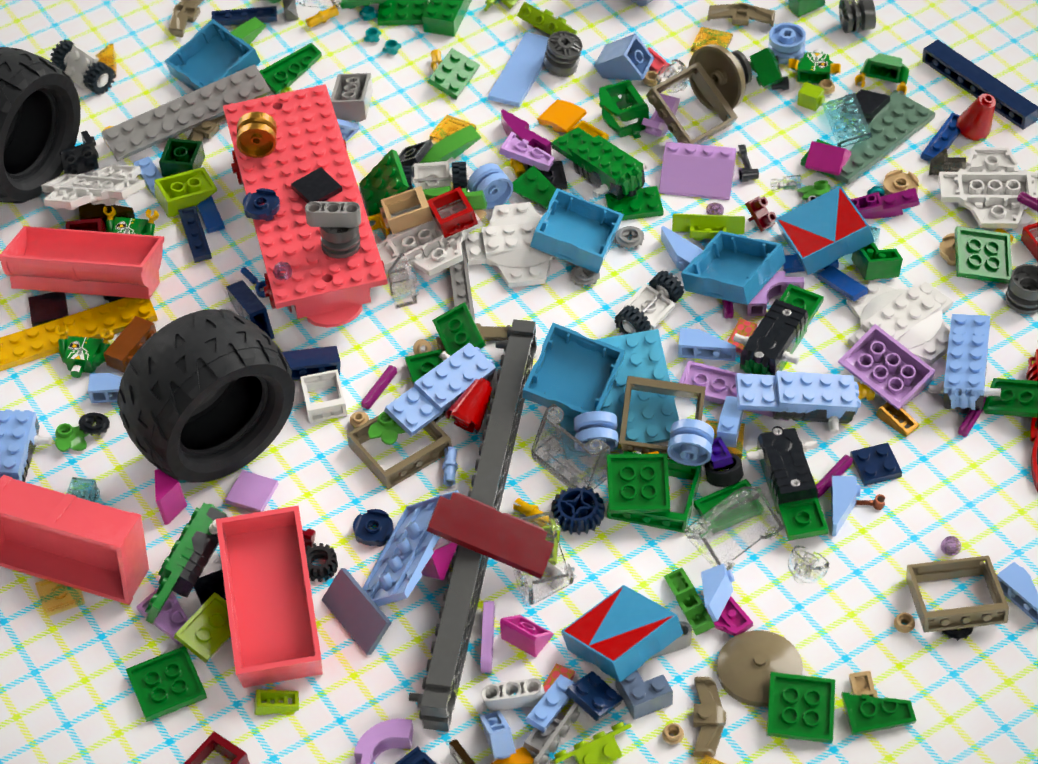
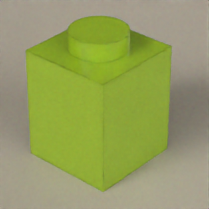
M805 82L798 91L797 105L817 111L825 102L824 88Z

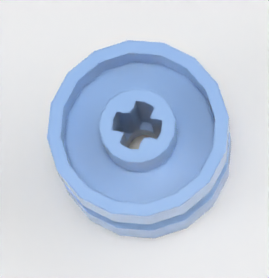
M780 23L771 28L769 31L768 48L774 52L775 56L778 55L779 64L788 65L789 58L798 60L804 56L806 32L801 26L794 23Z
M494 163L480 166L472 173L467 183L470 192L483 190L487 202L486 209H494L495 205H503L508 201L513 192V183L503 170Z
M591 411L577 415L574 418V431L577 433L575 435V447L580 451L591 453L604 452L616 448L619 443L618 433L615 431L617 429V416L606 411Z
M686 418L674 422L670 430V440L667 448L668 456L675 462L687 466H699L709 462L712 454L714 429L706 422L697 419Z

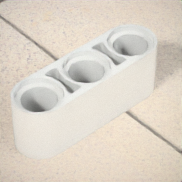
M538 678L488 684L481 690L482 699L486 708L490 711L536 706L545 694L542 682Z

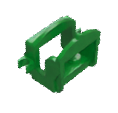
M626 80L600 87L599 106L602 107L601 113L605 123L620 138L628 135L633 136L634 139L640 138V132L646 129V126L642 125L643 118L649 119V107L632 82ZM612 114L619 117L622 122L638 118V121L620 128Z

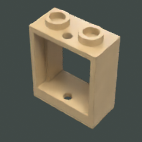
M421 186L381 199L383 207L380 208L386 228H390L392 234L433 221ZM419 204L421 208L391 218L390 214Z

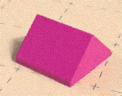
M811 141L805 168L839 176L843 166H845L851 156V151L846 148Z
M156 469L154 470L156 503L164 525H168L187 506L179 481Z
M440 538L433 548V555L421 572L422 575L444 581L458 544Z
M520 614L501 618L500 620L501 639L535 658L554 635L551 631Z

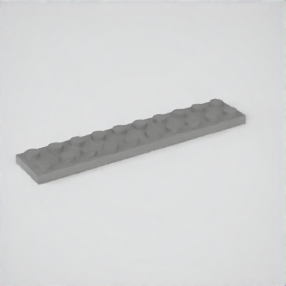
M254 64L101 131V134L118 162L200 126L203 122L225 115L224 105L265 97L271 94V89Z

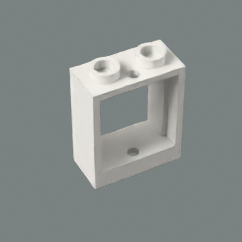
M338 369L300 377L309 423L347 416ZM336 386L339 399L315 404L310 403L309 391Z

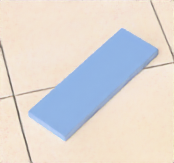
M529 32L524 34L488 94V100L516 107L521 106L544 67L543 60L549 37Z

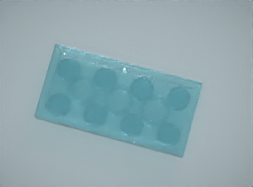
M855 93L822 104L838 147L843 148L872 138L871 131Z

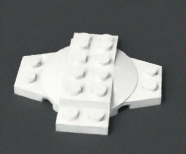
M972 147L965 169L961 168L958 172H939L941 202H958V207L969 209L980 228L1018 229L1023 211L1029 208L1017 201L1018 194L1025 192L1038 199V172H1029L1026 169L1020 170L1017 166L1018 162L1009 147Z
M112 164L95 170L93 176L85 175L84 173L78 175L63 174L41 185L43 192H50V195L44 199L45 206L53 207V209L66 208L67 210H74L78 206L87 203L92 205L101 203L105 204V206L114 205L118 200H125L129 195L139 193L140 189L146 187L145 180L135 179L141 173L140 166Z
M530 202L495 205L490 224L486 227H481V233L466 234L468 238L464 240L468 265L486 263L491 267L493 265L497 266L499 274L509 288L546 284L550 260H555L557 257L530 247L535 229L541 220L540 215Z
M461 203L453 208L439 212L443 219L464 210L465 207ZM419 204L390 214L391 218L421 208ZM475 213L477 225L447 238H444L434 218L433 221L395 234H388L385 240L376 244L381 261L383 260L385 271L398 265L402 269L414 266L427 275L432 276L463 261L461 243L468 238L467 232L482 226L480 218Z
M872 280L865 285L868 288V294L854 302L847 298L846 304L857 320L860 319V330L848 338L849 345L853 346L876 324L928 365L933 364L947 353L950 331L942 321V314L953 307L954 301L925 281L920 286H912L909 289H895Z

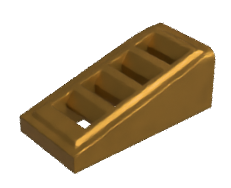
M888 402L882 405L875 414L880 420L905 437L920 426L903 408L897 410ZM907 424L910 425V427H909L908 429H906V428L904 427V426H906Z

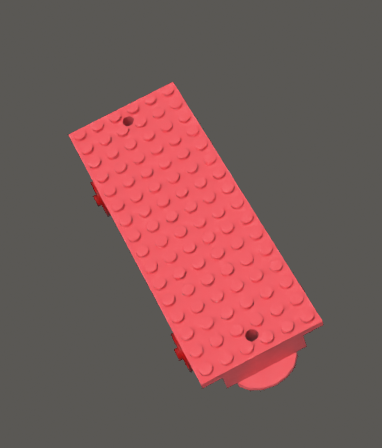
M326 84L224 105L223 110L234 148L232 150L234 163H231L233 174L236 173L239 185H244L246 195L250 192L251 194L256 193L257 189L265 188L273 190L280 199V209L272 220L253 219L267 272L264 273L266 286L263 287L265 297H269L272 309L287 307L289 312L292 313L291 306L294 305L297 319L307 317V321L315 326L328 328L350 323L362 312V304L371 303V288L386 285L388 282L383 260L381 261L347 153L346 142L342 137ZM259 111L270 115L276 121L277 142L275 150L270 155L262 158H253L244 155L237 148V123L244 114ZM320 167L342 186V192L326 201L356 202L360 205V249L357 253L347 258L337 259L324 254L321 248L319 227H311L307 224L305 211L307 202L291 187V183Z

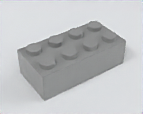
M371 72L337 74L331 95V102L337 119L345 121L354 120L355 122L367 119L373 94Z

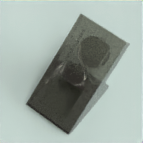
M945 148L930 160L929 175H939V172H958L961 168L965 169L966 157H948L947 148Z

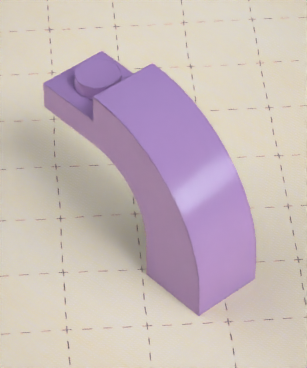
M660 93L670 110L676 115L680 98ZM656 109L650 119L643 118L642 125L646 126L645 133L663 137L668 132L666 123L659 117Z
M785 271L776 272L748 304L747 316H765L768 301L775 296L783 295L789 284L804 289V277H785Z
M390 719L368 729L355 747L354 757L356 764H374L376 758L382 752L389 749H411L414 733L412 719Z

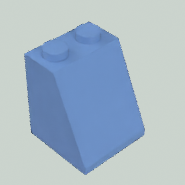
M636 33L606 44L596 60L594 68L604 79L641 81L649 70L654 57Z

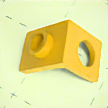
M381 213L368 217L369 221H376L371 226L372 230L381 228L385 238L390 234L389 231L391 229L386 228Z

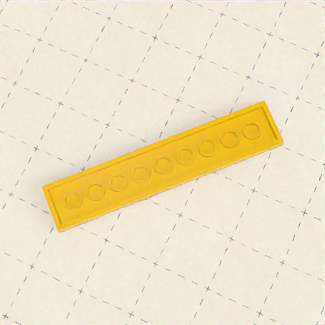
M125 297L0 337V371L58 353V339H60V335L56 332L57 325L60 326V332H64V325L69 328L66 339H68V336L102 339L100 336L102 328L106 329L105 336L108 335L109 330L113 331L114 334L120 333L135 316L150 322L157 321L158 318L151 300Z

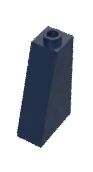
M241 280L226 286L230 302L238 315L245 319L247 318L261 328L271 339H274L267 309L248 285Z

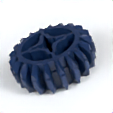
M576 485L574 489H571L568 486L567 491L561 489L560 494H556L555 500H552V520L556 525L561 526L563 533L569 531L570 535H572L574 532H577L579 536L581 532L588 534L589 530L595 531L596 526H600L601 521L604 519V501L600 498L598 492L594 493L592 488L587 490L585 486L579 488Z

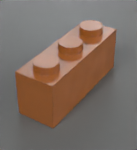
M135 316L103 353L107 366L124 373L135 353L156 333L155 324Z

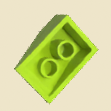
M204 167L154 180L155 197L168 218L179 215L178 210L198 205L217 192L216 185Z

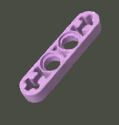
M484 601L481 673H492L495 620L494 601Z

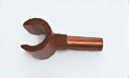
M878 494L874 500H856V505H870L876 510H882L885 506V496Z

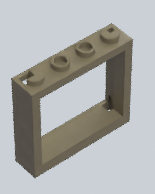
M699 61L652 87L646 94L649 103L654 106L659 117L666 123L668 130L673 133L678 143L698 145L732 125L738 118ZM690 76L723 121L693 140L660 95L661 92Z
M628 376L617 449H622L623 452L638 451L641 454L658 451L659 454H667L668 456V446L625 440L631 390L697 399L695 419L702 421L706 387Z
M379 416L368 420L365 424L347 433L348 446L387 489L392 488L444 457V449L452 447L451 438L433 420L423 429L435 441L389 469L384 470L361 445L370 440L369 428L373 423L377 422Z
M989 555L907 565L906 582L924 633L1008 623L1009 606ZM983 575L994 603L927 611L918 583Z

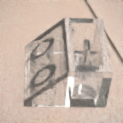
M404 253L397 257L388 270L390 294L396 309L416 304V296L419 295L417 285L415 284L418 282L416 273L411 271V261L406 259Z

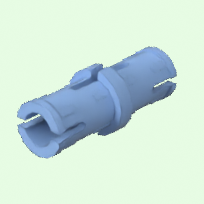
M448 447V449H444L445 456L442 463V469L444 470L443 484L445 486H452V484H456L455 473L458 469V464L456 463L457 449Z

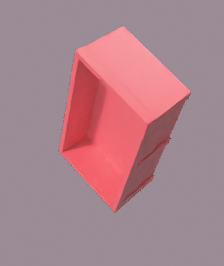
M3 475L0 478V566L130 605L134 594L149 570L141 514L130 513Z
M299 505L216 519L235 672L243 688L322 675V659Z

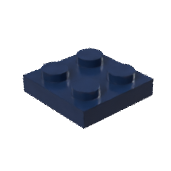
M888 442L850 452V457L853 458L852 462L864 486L902 477V470Z
M593 670L569 686L565 692L596 722L618 707L624 700Z

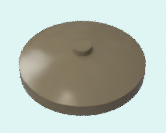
M716 44L705 45L697 49L691 56L688 67L699 61L731 108L734 109L739 106L745 95L746 81L743 69L736 57L726 48ZM688 77L690 86L697 99L706 108L716 112L692 77Z
M752 630L734 636L722 647L717 660V676L726 693L743 704L755 707H768L771 672L794 675L803 674L802 659L796 647L783 636L764 630Z

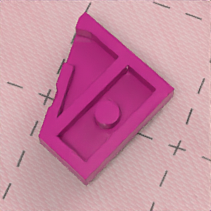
M731 596L718 621L714 622V628L732 636L743 633L754 626L753 621Z

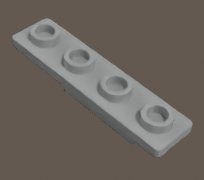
M575 702L562 721L555 718L544 733L534 727L526 738L523 747L537 754L533 764H547L550 752L554 753L557 750L561 737H566L571 722L575 723L577 721L580 711H578L579 705Z

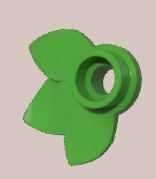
M819 180L814 182V185L797 189V192L804 193L802 200H808L811 195L817 197L829 192L831 187L828 181Z
M382 412L379 415L377 422L373 423L368 431L370 439L380 437L381 441L386 445L394 444L398 439V434L406 433L386 412Z
M67 423L60 424L55 431L57 438L55 445L61 452H66L70 448L74 451L84 450L87 447L84 437L90 433L84 434L83 431L79 430V426L72 427Z

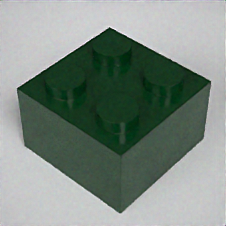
M169 138L159 160L162 176L167 177L201 168L205 158L202 141Z

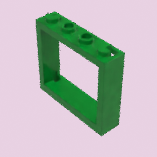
M624 451V452H623V454H639V453H636V452H634V453H633V452H628V451ZM668 459L669 476L693 480L684 514L671 511L662 513H609V505L607 504V518L686 533L701 480L702 465L687 466Z

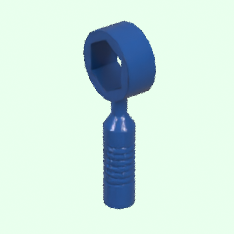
M243 267L240 272L252 284H256L257 296L266 298L264 291H260L261 288L266 286V282H258L257 277L246 267Z

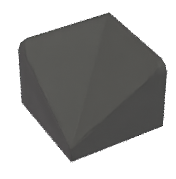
M282 0L286 21L298 20L295 0Z

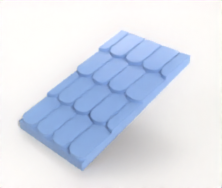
M455 490L440 496L450 499L453 492L459 493V491ZM440 496L406 506L363 586L365 592L378 607L407 599L422 577L421 572L433 555V548L440 539L439 536L426 531Z

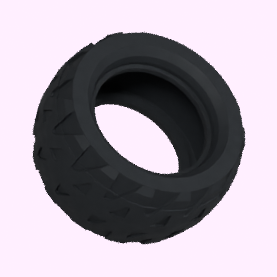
M4 46L0 47V202L20 204L43 194L41 185L62 174L63 165L60 152L75 147L80 127L81 107L74 82L57 65L29 51Z
M207 309L189 313L170 322L152 335L139 348L122 376L117 404L120 409L119 415L131 441L150 463L176 480H185L189 483L208 482L223 478L243 468L258 457L274 441L291 413L295 396V382L292 378L290 366L280 348L261 328L247 318L245 319L230 310Z

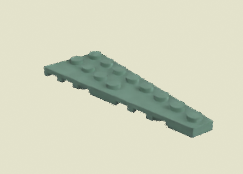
M894 90L890 95L891 101L875 115L851 148V156L845 166H843L840 175H834V177L849 185L932 121L936 113Z

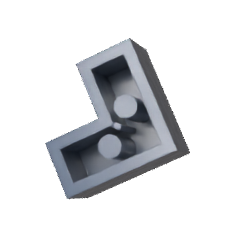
M636 670L621 682L615 680V687L620 696L624 698L623 702L633 720L673 705V690L664 674L643 681L638 670Z

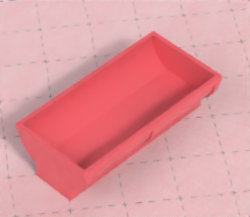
M24 226L2 251L0 261L5 275L10 276L12 289L150 299L160 284L159 270L162 261L164 236Z

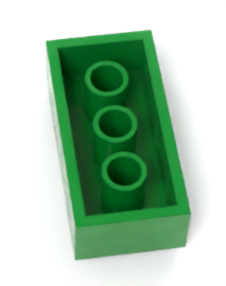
M430 0L422 16L423 31L455 37L472 0Z

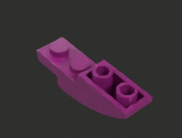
M504 109L501 110V124L507 136L514 132L516 138L521 141L523 139L527 140L529 146L540 148L552 155L551 142L548 139L530 131L529 123L516 117Z
M916 188L881 197L879 192L850 199L864 219L903 215V209L920 205Z

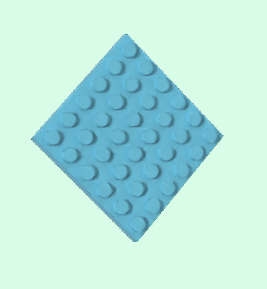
M658 329L595 339L625 350L624 360L602 411L610 412L617 416V429L615 431L618 433V441L627 377L634 376L670 382ZM631 390L625 440L648 444L669 441L671 426L679 420L674 396ZM557 412L567 459L603 453L578 450L575 447V435L577 433L574 431V418ZM617 446L616 448L611 449V450H609V451H615V450H620V449H617V448H618V446Z

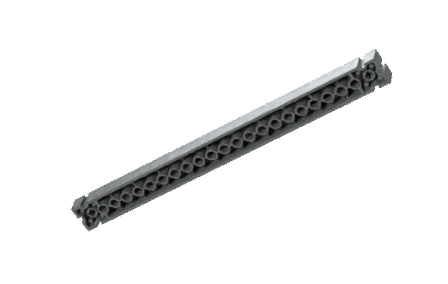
M513 319L512 326L508 327L507 331L508 341H496L495 348L504 349L505 355H501L500 366L502 368L498 369L497 372L498 384H494L493 389L495 397L490 401L491 414L488 413L486 417V425L488 426L487 429L483 430L482 439L484 443L479 446L480 459H476L475 471L477 472L476 475H472L471 487L473 488L472 491L468 492V497L492 506L497 511H500L525 399L522 398L523 388L532 370L533 359L537 350L536 321ZM457 545V555H453L451 566L453 571L448 574L447 583L449 588L444 591L443 601L445 604L444 607H440L439 619L441 621L440 624H436L435 636L437 638L436 641H432V658L428 659L426 666L428 675L423 678L422 690L425 691L423 694H409V701L418 702V708H420L419 720L423 722V729L449 732L452 712L457 699L489 557L461 545Z

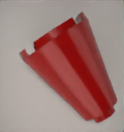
M981 94L959 115L956 126L960 128V133L964 137L979 141L981 138H987L990 134L996 100L992 95Z
M480 378V380L475 379L448 408L445 417L448 420L450 417L455 420L453 424L470 433H473L475 430V433L478 434L491 396V383L484 378Z

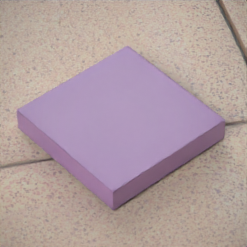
M242 470L225 498L226 504L255 513L262 512L278 487V480Z

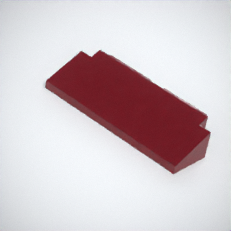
M454 492L450 499L442 496L439 497L426 529L427 532L539 579L544 574L554 547V543L545 540L548 532L543 528L508 513L499 512L494 507L461 493Z

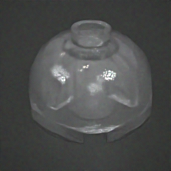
M680 59L670 61L672 64L669 66L664 65L657 74L656 80L658 83L656 84L658 85L681 72L687 66ZM689 78L668 88L665 92L673 94L685 90L688 86Z
M794 546L787 561L788 569L794 577V581L802 585L821 581L830 568L829 561L816 551L813 554L806 552L807 547Z

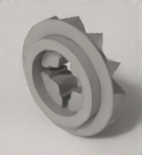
M625 226L617 231L615 239L622 248H637L638 245L643 243L644 233L638 227Z
M577 265L570 273L571 281H574L575 285L580 284L582 287L584 285L590 287L591 284H596L597 280L600 279V271L595 273Z

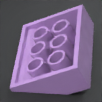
M666 142L659 194L730 200L736 164V148Z
M876 324L838 360L841 366L897 410L918 396L932 382L935 374L933 368Z

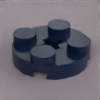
M257 189L256 193L253 194L250 192L243 199L245 215L247 218L270 221L280 209V199L270 189Z
M369 509L363 515L360 513L353 522L356 541L367 546H384L394 530L393 521L389 514L380 509ZM376 525L377 529L371 530L369 527Z

